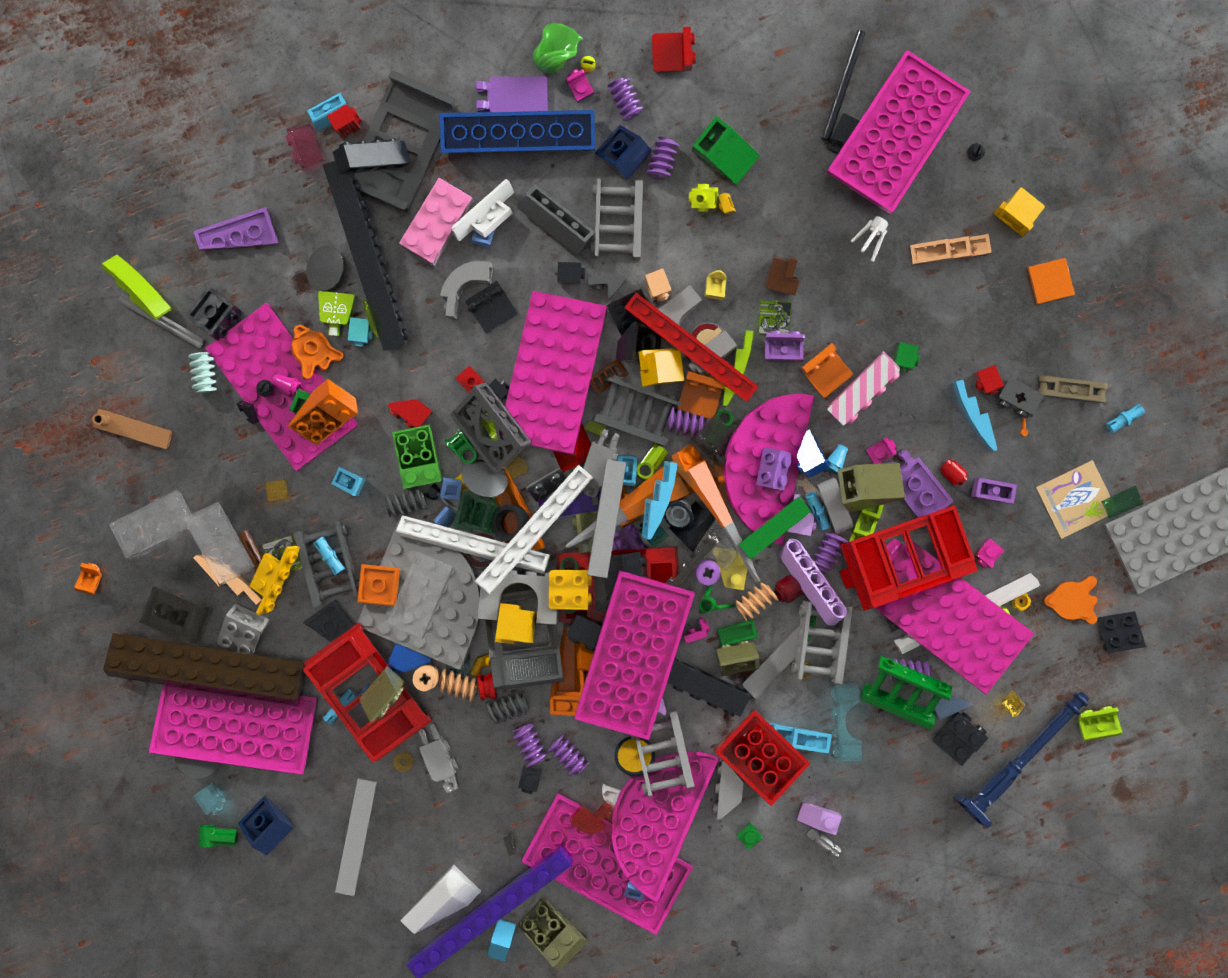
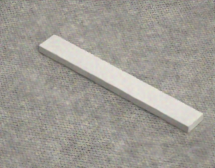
M578 465L475 582L490 595L591 482L593 477Z
M403 515L396 529V535L489 560H494L508 544ZM529 550L515 567L544 574L550 555Z
M1029 573L985 596L996 605L1001 606L1039 587L1040 584ZM907 634L894 640L896 647L902 654L920 646L917 641Z

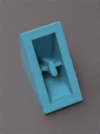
M623 455L618 457L619 462L626 463L623 479L624 486H635L638 457Z
M339 467L331 484L353 496H359L366 479Z
M501 919L497 921L487 957L505 962L516 924Z

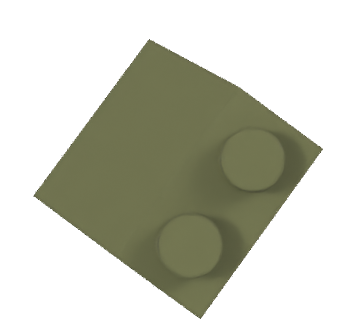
M742 641L736 646L723 645L719 647L720 649H716L721 677L759 669V655L754 642Z

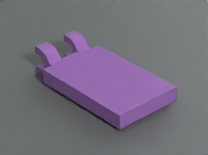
M547 76L490 77V83L476 81L477 93L487 92V101L476 100L477 112L548 111Z
M902 450L897 454L904 462L900 466L905 499L902 500L917 518L945 509L954 502L918 456L913 459L907 450Z

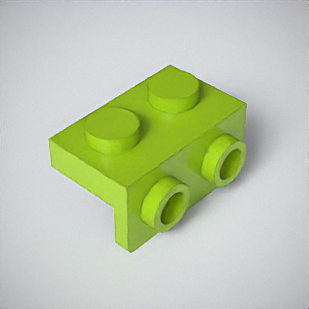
M1108 706L1101 708L1100 711H1083L1077 719L1083 742L1122 735L1123 732L1117 716L1118 708Z

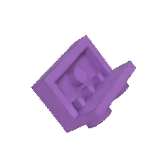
M780 331L766 333L764 361L803 362L805 334H800L797 331H792L788 334H781Z
M763 448L756 485L784 491L787 484L788 468L791 464V453L778 449Z

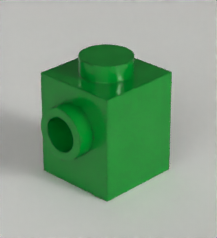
M901 342L897 344L893 361L900 367V372L908 373V370H913L915 366H918L920 355H917L919 346Z

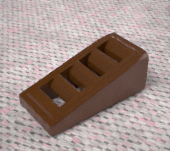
M615 360L592 375L590 385L597 396L611 387L612 383L606 384L601 377L602 374L610 377L607 372L609 369L614 375L622 378L629 375L621 361ZM615 365H617L622 375L619 376L613 368ZM596 378H598L601 384L603 385L602 388H600L598 384L595 382Z

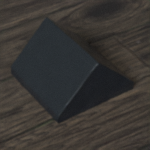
M695 501L691 505L694 514L693 524L686 529H677L672 526L669 529L696 555L722 527Z

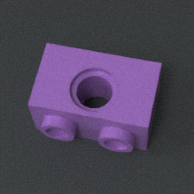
M974 478L971 497L1014 504L1017 485L984 478Z

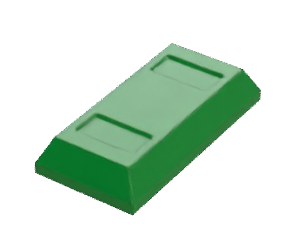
M754 619L717 629L721 646L733 645L758 638Z

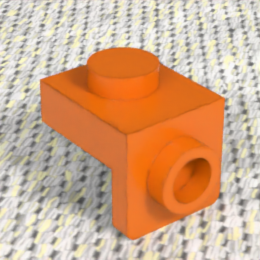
M81 563V573L74 589L75 591L94 596L102 577L101 570L95 564Z

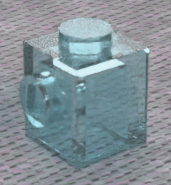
M213 782L193 796L206 815L211 811L213 814L224 808L221 804L226 801L223 790L217 788Z

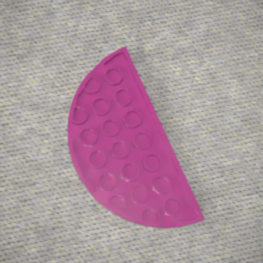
M789 394L774 397L761 403L741 420L742 422L730 438L724 459L723 475L726 482V493L736 515L753 532L793 500L799 471L797 464L800 463L797 454L808 428L814 395ZM765 447L791 453V464L788 468L787 484L784 491L756 485L763 448ZM786 532L772 543L783 545Z
M678 752L660 756L655 759L654 763L675 759V756H679ZM687 752L695 790L687 791L686 786L682 787V785L653 791V799L649 800L648 795H644L642 784L645 783L644 775L632 776L628 780L617 799L612 816V843L617 861L631 883L641 893L656 902L659 901L720 758L703 752ZM675 766L647 774L649 783L653 784L679 778L680 775H683L681 767Z

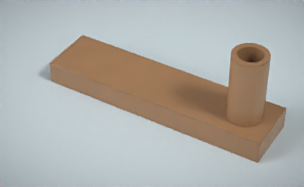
M98 409L97 414L92 417L93 427L167 450L173 435V431L102 409Z

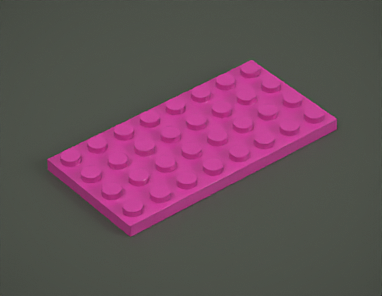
M906 50L826 173L891 215L971 91Z
M532 291L505 405L506 409L532 443L529 446L574 455L607 306Z
M265 303L231 328L224 338L215 340L205 349L207 352H210V356L214 358L218 367L244 402L254 405L258 421L293 468L298 471L355 429L358 424L351 418L316 446L288 427V424L297 414L289 410L295 396H288L274 385L272 394L267 397L260 396L257 393L256 386L261 380L272 382L275 374L298 379L302 383L301 390L310 394L325 381L315 367L311 379L304 380L301 377V366L291 352L293 337L269 304Z
M912 541L924 575L942 569L940 562ZM904 544L892 562L899 584L917 578L906 544ZM961 577L874 608L985 695H987L1035 634Z
M619 570L576 709L575 720L649 740L695 595L693 591Z
M163 685L149 753L304 775L318 699L300 696L297 706Z
M557 793L521 860L522 863L532 867L562 844L572 857L573 863L571 867L554 880L657 935L693 868L691 864L677 857L658 902L648 898L646 895L642 902L625 897V888L630 880L622 871L614 852L612 822L560 793Z

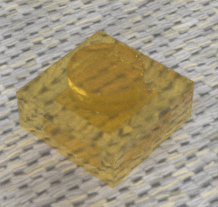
M521 454L506 468L512 479L529 471Z
M285 479L265 482L268 501L288 499Z
M1014 691L1009 692L1001 703L1013 718L1017 717L1026 705Z

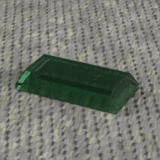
M1136 486L1101 501L1109 519L1144 503Z

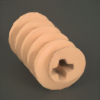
M761 582V590L754 587L755 594L749 591L747 592L748 599L742 596V603L737 600L735 601L737 609L746 621V616L751 619L754 618L753 611L760 614L759 607L765 610V603L772 605L771 598L778 601L777 596L769 585Z
M433 664L422 665L413 675V684L420 691L431 690L438 684L441 673ZM426 674V676H428V677L430 676L431 679L428 680L427 678H424L423 676Z
M444 668L437 688L440 687V693H444L447 689L449 696L455 691L456 698L462 694V700L469 696L470 702H473L478 684H476V678L469 682L468 675L463 680L461 679V673L454 677V671H451L447 675Z

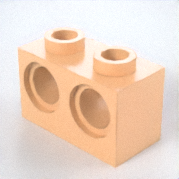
M662 268L645 275L644 281L652 302L657 300L660 303L667 300L671 294V287L664 269Z

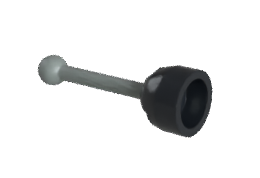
M434 483L424 495L430 500H441L456 511L460 518L467 516L465 511L459 510L446 499L440 498V488Z

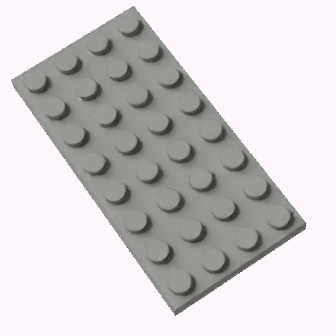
M1228 467L1103 524L1136 594L1228 552Z

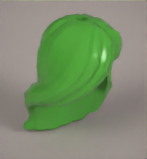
M548 24L542 31L540 44L533 52L535 66L546 74L558 72L568 60L574 58L577 53L578 42L582 41L583 38L575 30L564 24Z

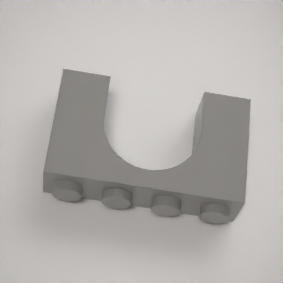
M690 285L658 310L680 326L683 319L703 303L702 299ZM726 330L709 343L704 344L722 359L737 349V344ZM681 353V357L683 359L686 357L690 362L688 366L693 373L698 372L700 375L706 373L705 370Z
M512 570L490 595L480 587L478 619L498 620L500 599L504 590L510 585L523 583L532 587L538 598L536 623L557 625L558 609H550L548 606L549 573H545V576H537V572L525 571V575H518V571Z

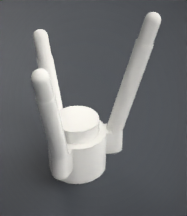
M876 216L873 221L869 220L867 225L851 240V243H854L869 229L871 235L861 249L863 253L873 238L880 235L871 262L875 261L883 238L888 232L886 230L889 225L888 222Z

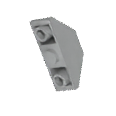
M721 759V763L717 764L716 775H719V783H715V794H718L717 802L713 803V813H716L717 819H722L742 802L744 783L740 776Z

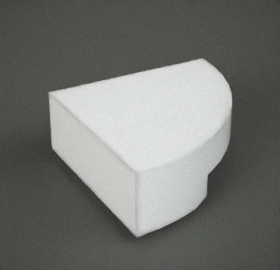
M603 784V798L610 807L614 808L621 790Z

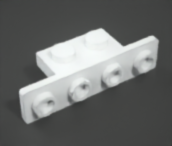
M507 179L451 227L458 241H461L472 230L486 238L513 214L511 208L503 203L514 193Z

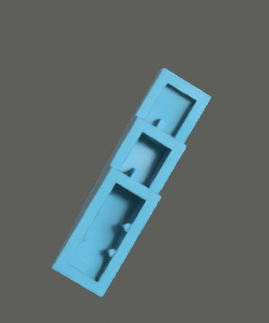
M963 380L953 382L952 385L958 403L968 423L990 452L996 451L997 446L988 413L980 415L976 396L968 398Z
M664 461L663 480H655L653 499L646 498L642 529V537L651 540L661 523L674 487L678 463Z
M769 723L794 748L829 753L832 734Z

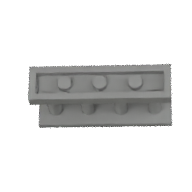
M597 179V185L593 184V196H596L595 242H591V253H595V259H599V252H629V254L633 255V260H640L643 180H635V186L630 188L601 187V179ZM600 195H631V197H635V203L631 207L600 206ZM600 213L630 214V216H634V224H630V226L600 225ZM599 232L630 233V235H634L633 243H629V245L599 244Z
M803 600L799 608V616L801 618L795 662L792 663L791 667L793 677L802 679L803 673L827 675L829 681L843 684L853 607L845 606L847 614L837 623L834 630L809 627L810 616H821L815 608H812V602ZM808 635L833 637L835 640L834 647L828 649L807 646ZM805 654L830 656L832 659L831 666L825 668L804 665Z
M677 711L670 712V719L654 724L652 732L665 729L673 730L674 737L671 740L641 746L639 737L631 735V739H636L645 779L642 788L644 795H648L649 800L653 799V791L682 785V787L686 786L687 791L695 790ZM672 747L678 751L679 756H675V759L645 765L643 754ZM675 766L682 768L683 775H680L679 778L653 784L649 783L647 774L649 772Z

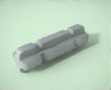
M811 828L808 831L807 836L811 840H815V843L824 850L829 851L834 858L840 855L841 849L833 845V842L824 835L819 834V831L815 828Z

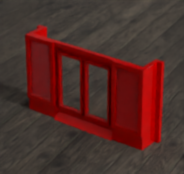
M955 505L840 545L863 611L978 571ZM923 526H927L942 568L927 575L923 574L908 532ZM900 534L903 536L917 575L916 579L899 584L884 542L885 539Z
M678 547L612 550L611 556L640 552L641 556H645L646 567H642L643 575L647 574L648 579L680 588ZM591 552L555 553L556 570H560L561 562L566 557H573L577 560L578 570H588ZM567 560L564 563V568L566 570H573L575 563L572 560ZM591 576V586H588V593H591V605H588V610L576 611L597 621H604L606 611H596L594 576ZM558 609L559 622L571 623L576 611L568 614L562 609Z
M358 622L305 661L303 671L323 695L372 762H377L429 724L432 719L428 714H424L402 685L404 689L397 702L387 709L384 716L379 721L375 719L372 723L369 722L360 729L348 711L361 703L359 699L362 694L344 707L332 689L368 663L378 676L386 667L391 668L362 631L363 626Z

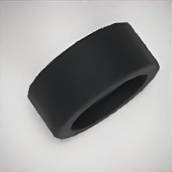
M503 505L493 515L492 530L500 540L511 541L529 521V516L521 506ZM514 512L518 519V526L516 531L510 535L504 529V519L507 513Z

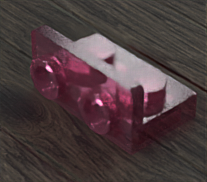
M310 123L292 130L291 128L286 129L288 135H285L288 145L294 149L292 157L295 164L299 163L302 168L324 161Z

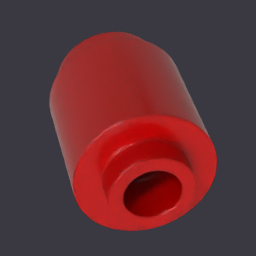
M950 458L939 469L942 475L954 486L957 484L961 486L968 479L966 476L968 472Z

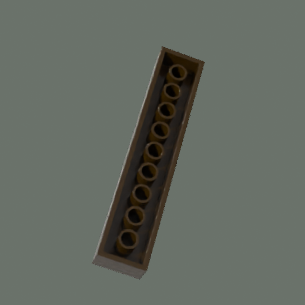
M116 633L112 634L103 671L110 677L297 706L305 677L303 662Z

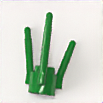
M712 584L708 586L703 594V599L699 602L700 610L698 612L699 614L710 613L714 610L734 608L735 605H717L715 599L709 597L713 587Z

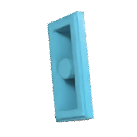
M338 93L307 110L316 129L321 131L332 125L327 115L346 105V102L341 93Z

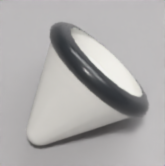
M688 499L669 502L664 513V518L669 525L677 529H686L693 524L694 514Z

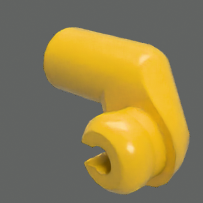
M485 654L477 657L470 674L478 677L482 668L491 667L490 655Z

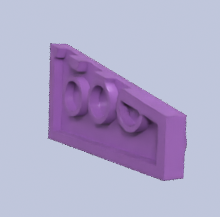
M267 207L193 231L200 250L279 244Z

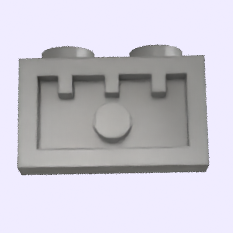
M235 603L225 616L217 644L233 652L254 655L260 635L268 626L270 619Z

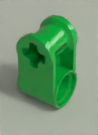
M460 429L449 440H444L449 448L465 464H471L478 460V452ZM467 451H473L474 458L471 461H466L464 458Z

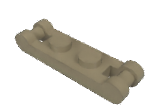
M1039 376V382L1041 383L1038 392L1044 394V396L1106 403L1105 390L1108 388L1107 383ZM1048 383H1053V390H1048ZM1093 388L1097 389V395H1093Z

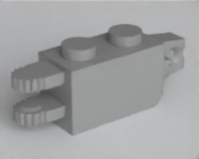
M605 429L602 431L599 441L592 442L583 468L593 477L584 491L585 495L592 498L597 496L602 487L606 460L617 461L618 454H616L618 448H616L619 434L615 433L611 444L607 445L605 441L608 436V430Z
M432 724L430 725V731L435 740L429 742L426 732L423 729L419 730L423 742L419 750L431 779L436 782L440 781L446 793L458 788L455 777L458 766L454 757L451 758L449 755L450 746L448 741L443 740L439 736L436 726Z

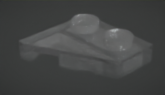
M716 519L695 548L726 571L738 556L734 545Z

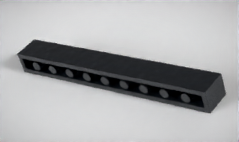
M335 161L323 164L383 351L408 344V339H410L409 332L403 326L402 321L404 317L402 311L398 310L396 302H398L397 295L390 287L392 280L389 273L385 271L384 265H386L384 256L378 250L380 246L379 240L376 235H373V222L366 213V209H368L367 203L364 198H361L359 192L361 191L360 182L358 179H355L354 173L339 174Z
M576 611L566 631L568 639L577 644L581 642L589 650L595 651L603 623ZM676 657L674 658L667 683L673 685V688L679 692L686 691L690 693V696L696 700L703 699L707 701V704L717 709V707L724 709V712L734 717V715L741 717L751 697L748 691Z

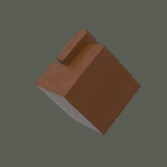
M773 255L765 281V288L795 296L799 284L798 277L793 276L798 261L797 258L788 255V259Z

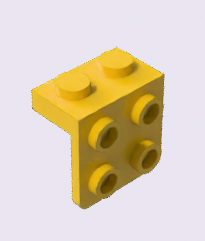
M551 570L549 572V608L588 610V605H591V593H588V586H591L592 577L587 575L588 570Z

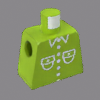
M318 291L320 322L329 325V336L339 337L340 327H349L350 317H353L358 297L356 295Z

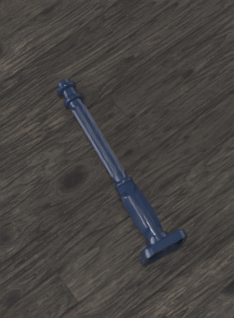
M1082 691L1079 694L1074 693V698L1070 702H1065L1066 707L1013 761H1009L1006 766L992 776L975 798L969 799L960 793L954 797L977 823L987 829L992 825L991 820L984 814L987 811L986 808L994 803L1012 785L1017 776L1022 773L1024 766L1074 715H1080L1079 710L1083 706H1088L1087 701L1089 697Z

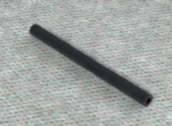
M863 30L856 31L821 135L822 140L830 141L866 34Z

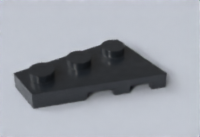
M335 600L303 622L330 642H333L354 626Z

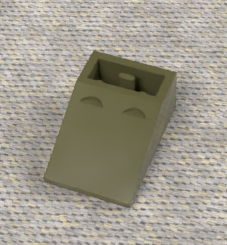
M900 463L854 465L838 470L842 504L850 513L905 499Z
M388 667L380 673L359 699L371 723L375 719L379 721L384 716L389 706H392L397 701L404 689L402 687L404 680Z
M542 898L517 925L551 966L557 969H563L588 942L578 929L545 898Z

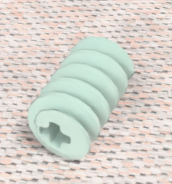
M210 352L193 353L188 356L189 359L194 360L189 363V366L195 367L190 371L191 374L196 375L191 378L192 382L197 383L192 385V389L198 390L195 393H207L217 390V388L211 387L212 384L216 383V380L210 379V377L215 375L214 372L209 371V369L215 367V365L209 364V361L214 360L213 357L208 356Z

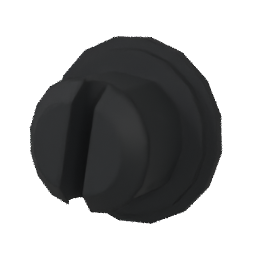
M972 144L968 148V155L973 160H980L985 155V149L981 144Z
M261 380L256 386V391L260 396L267 397L272 394L273 385L268 380Z

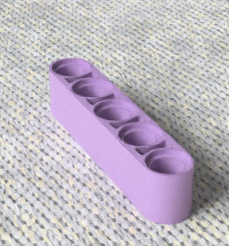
M789 539L779 549L780 559L792 576L798 580L803 592L812 602V605L824 622L831 626L836 625L846 616V607L802 544L796 539Z

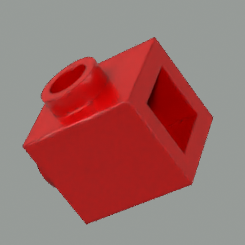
M470 365L455 378L468 393L471 392L470 390L475 385L485 383Z
M996 365L974 373L976 378L975 386L979 392L981 391L982 395L986 393L989 396L1000 392L999 388L1004 386Z

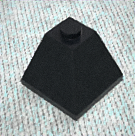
M633 322L618 340L616 360L640 364L639 351L660 349L662 337L644 323Z

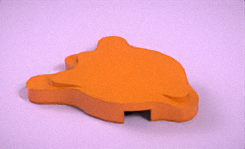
M303 325L295 326L291 352L301 366V377L304 380L311 379L314 367H319L321 371H326L330 362H340L343 359V352L334 349L323 333L312 331Z
M1088 576L1081 582H1063L1044 597V604L1052 608L1062 618L1072 620L1083 619L1089 624H1095L1097 616L1093 609L1098 599L1095 596H1090L1089 592L1097 584V579L1094 576Z

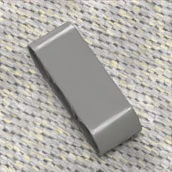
M832 478L817 484V490L826 508V514L834 533L837 535L854 528L849 511L842 504L841 490L836 479Z

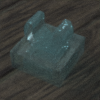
M467 655L461 670L450 666L449 671H454L457 674L461 673L464 676L468 675L471 664L470 655Z

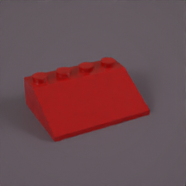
M755 710L713 749L770 806L777 801L811 764Z

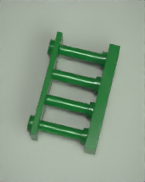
M880 656L877 670L881 672L873 685L864 684L860 700L931 730L934 726L936 714L933 711L941 698L948 701L951 699L952 686L897 663L890 658ZM887 675L898 679L891 693L880 689ZM906 682L916 686L908 701L897 697ZM923 690L934 694L926 708L915 704Z

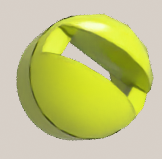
M585 56L581 59L580 66L584 72H592L595 69L596 63L593 57ZM583 61L593 62V64L583 63Z

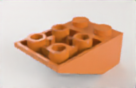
M327 379L314 389L288 424V427L317 446L358 414L356 398Z

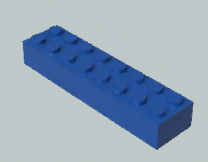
M594 110L439 113L441 153L595 150Z

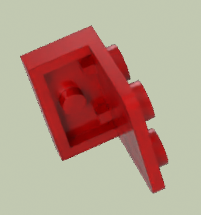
M683 27L682 32L655 33L652 35L654 72L692 70V64H696L695 52H692L691 45H695V34L691 33V27Z

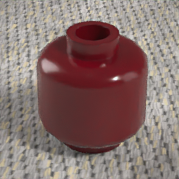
M786 575L775 584L774 594L780 602L791 603L803 593L800 583L792 575Z

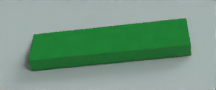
M799 496L738 545L752 559L808 515L811 510Z

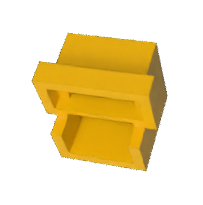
M1021 187L1007 202H1003L997 207L993 214L1023 237L1034 226L1032 223L1045 206Z
M669 348L639 351L642 387L668 385L684 381L682 358L679 350Z
M500 603L495 642L516 645V641L533 643L537 612L521 610V606Z

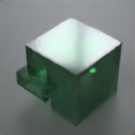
M463 489L453 527L473 532V529L493 533L492 518L501 504L482 499L483 497Z

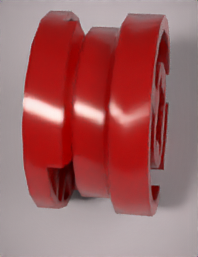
M488 673V675L478 674L480 700L484 701L485 698L497 699L492 673Z

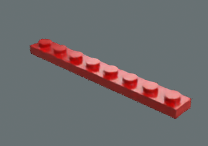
M635 293L624 307L625 310L746 403L759 388L754 382L638 293Z

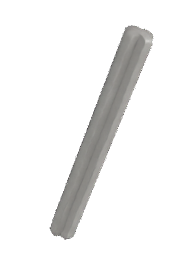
M123 293L118 301L192 345L198 348L203 346L205 342L203 338L165 316L155 320L133 303L127 294Z

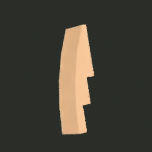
M989 234L910 245L913 264L992 254Z
M196 555L193 557L218 586H223L227 583L237 596L245 592L256 605L261 603L263 596L249 587L250 583L236 572L205 556Z

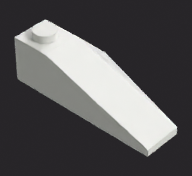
M453 865L401 919V922L415 934L468 906L481 890Z

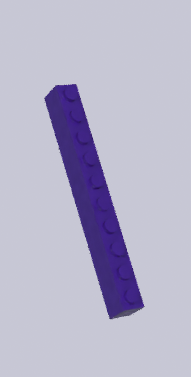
M561 844L410 957L406 966L416 978L424 977L571 867L573 863L572 857Z

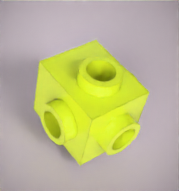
M697 184V187L692 188V192H689L691 208H697L699 212H708L709 208L718 207V187H709V184Z

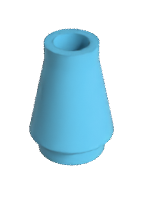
M838 444L837 448L827 459L830 468L826 470L838 474V470L843 468L848 448Z

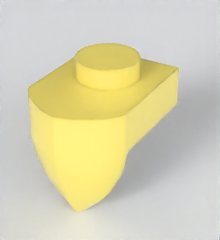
M716 270L708 275L704 297L724 300L727 278L724 272Z

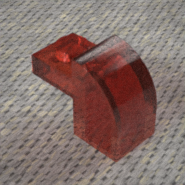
M606 800L595 813L582 804L570 817V822L584 833H598L606 828V824L602 819L607 820L613 813L611 810L613 804Z

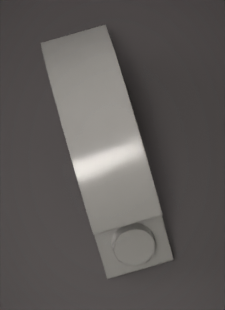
M474 261L463 264L447 277L440 294L444 300H447L444 303L446 317L457 320L460 296L468 286L472 284H491L493 265L490 262Z

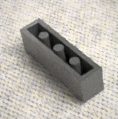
M536 184L524 195L518 206L519 210L577 256L589 244L595 233Z

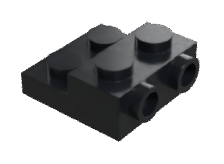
M208 286L186 314V317L211 337L219 340L227 335V328L231 323L238 321L241 310L212 287Z
M640 552L611 556L608 576L604 578L607 596L612 595L619 570L648 578L647 574L643 575L642 567H646L644 555L641 556Z
M965 712L953 714L932 739L935 744L961 766L988 739L985 735L987 731L979 724L975 727L971 723L972 718Z

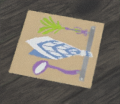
M1093 460L1036 487L1061 539L1118 512Z

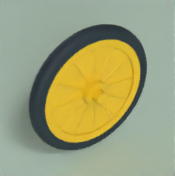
M631 736L623 739L615 750L617 767L623 773L630 776L643 775L636 739H631ZM639 737L641 746L651 744L647 739ZM655 752L643 754L645 765L654 763Z

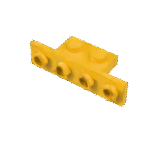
M298 546L286 547L281 560H278L270 553L264 554L249 586L263 596L256 614H266L273 610L276 598L282 591L284 581L290 574L291 566L298 557L300 549Z

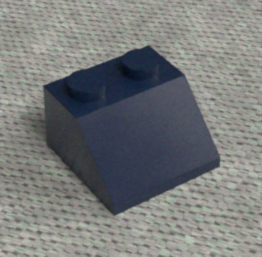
M619 125L595 154L617 174L628 179L639 165L646 160L652 150L639 135Z
M263 796L238 823L251 847L265 855H268L294 828L287 816L266 796Z

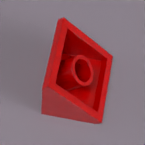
M582 423L574 455L553 451L562 472L586 462L591 443Z

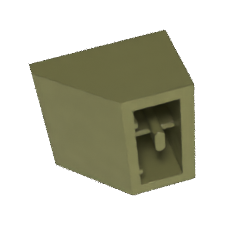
M597 512L576 514V518H572L573 530H577L579 535L596 521ZM593 537L576 544L575 549H579V553L591 552Z

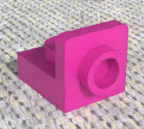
M577 69L568 74L566 82L577 103L594 94L583 69L580 71Z
M884 438L865 451L873 464H880L896 455L895 450L897 447L892 439Z
M988 538L974 554L977 558L976 562L983 568H993L994 562L1004 552V549Z
M702 617L698 618L701 630H698L696 627L686 631L687 634L683 635L686 644L708 637L707 632L710 629L707 620L703 621Z

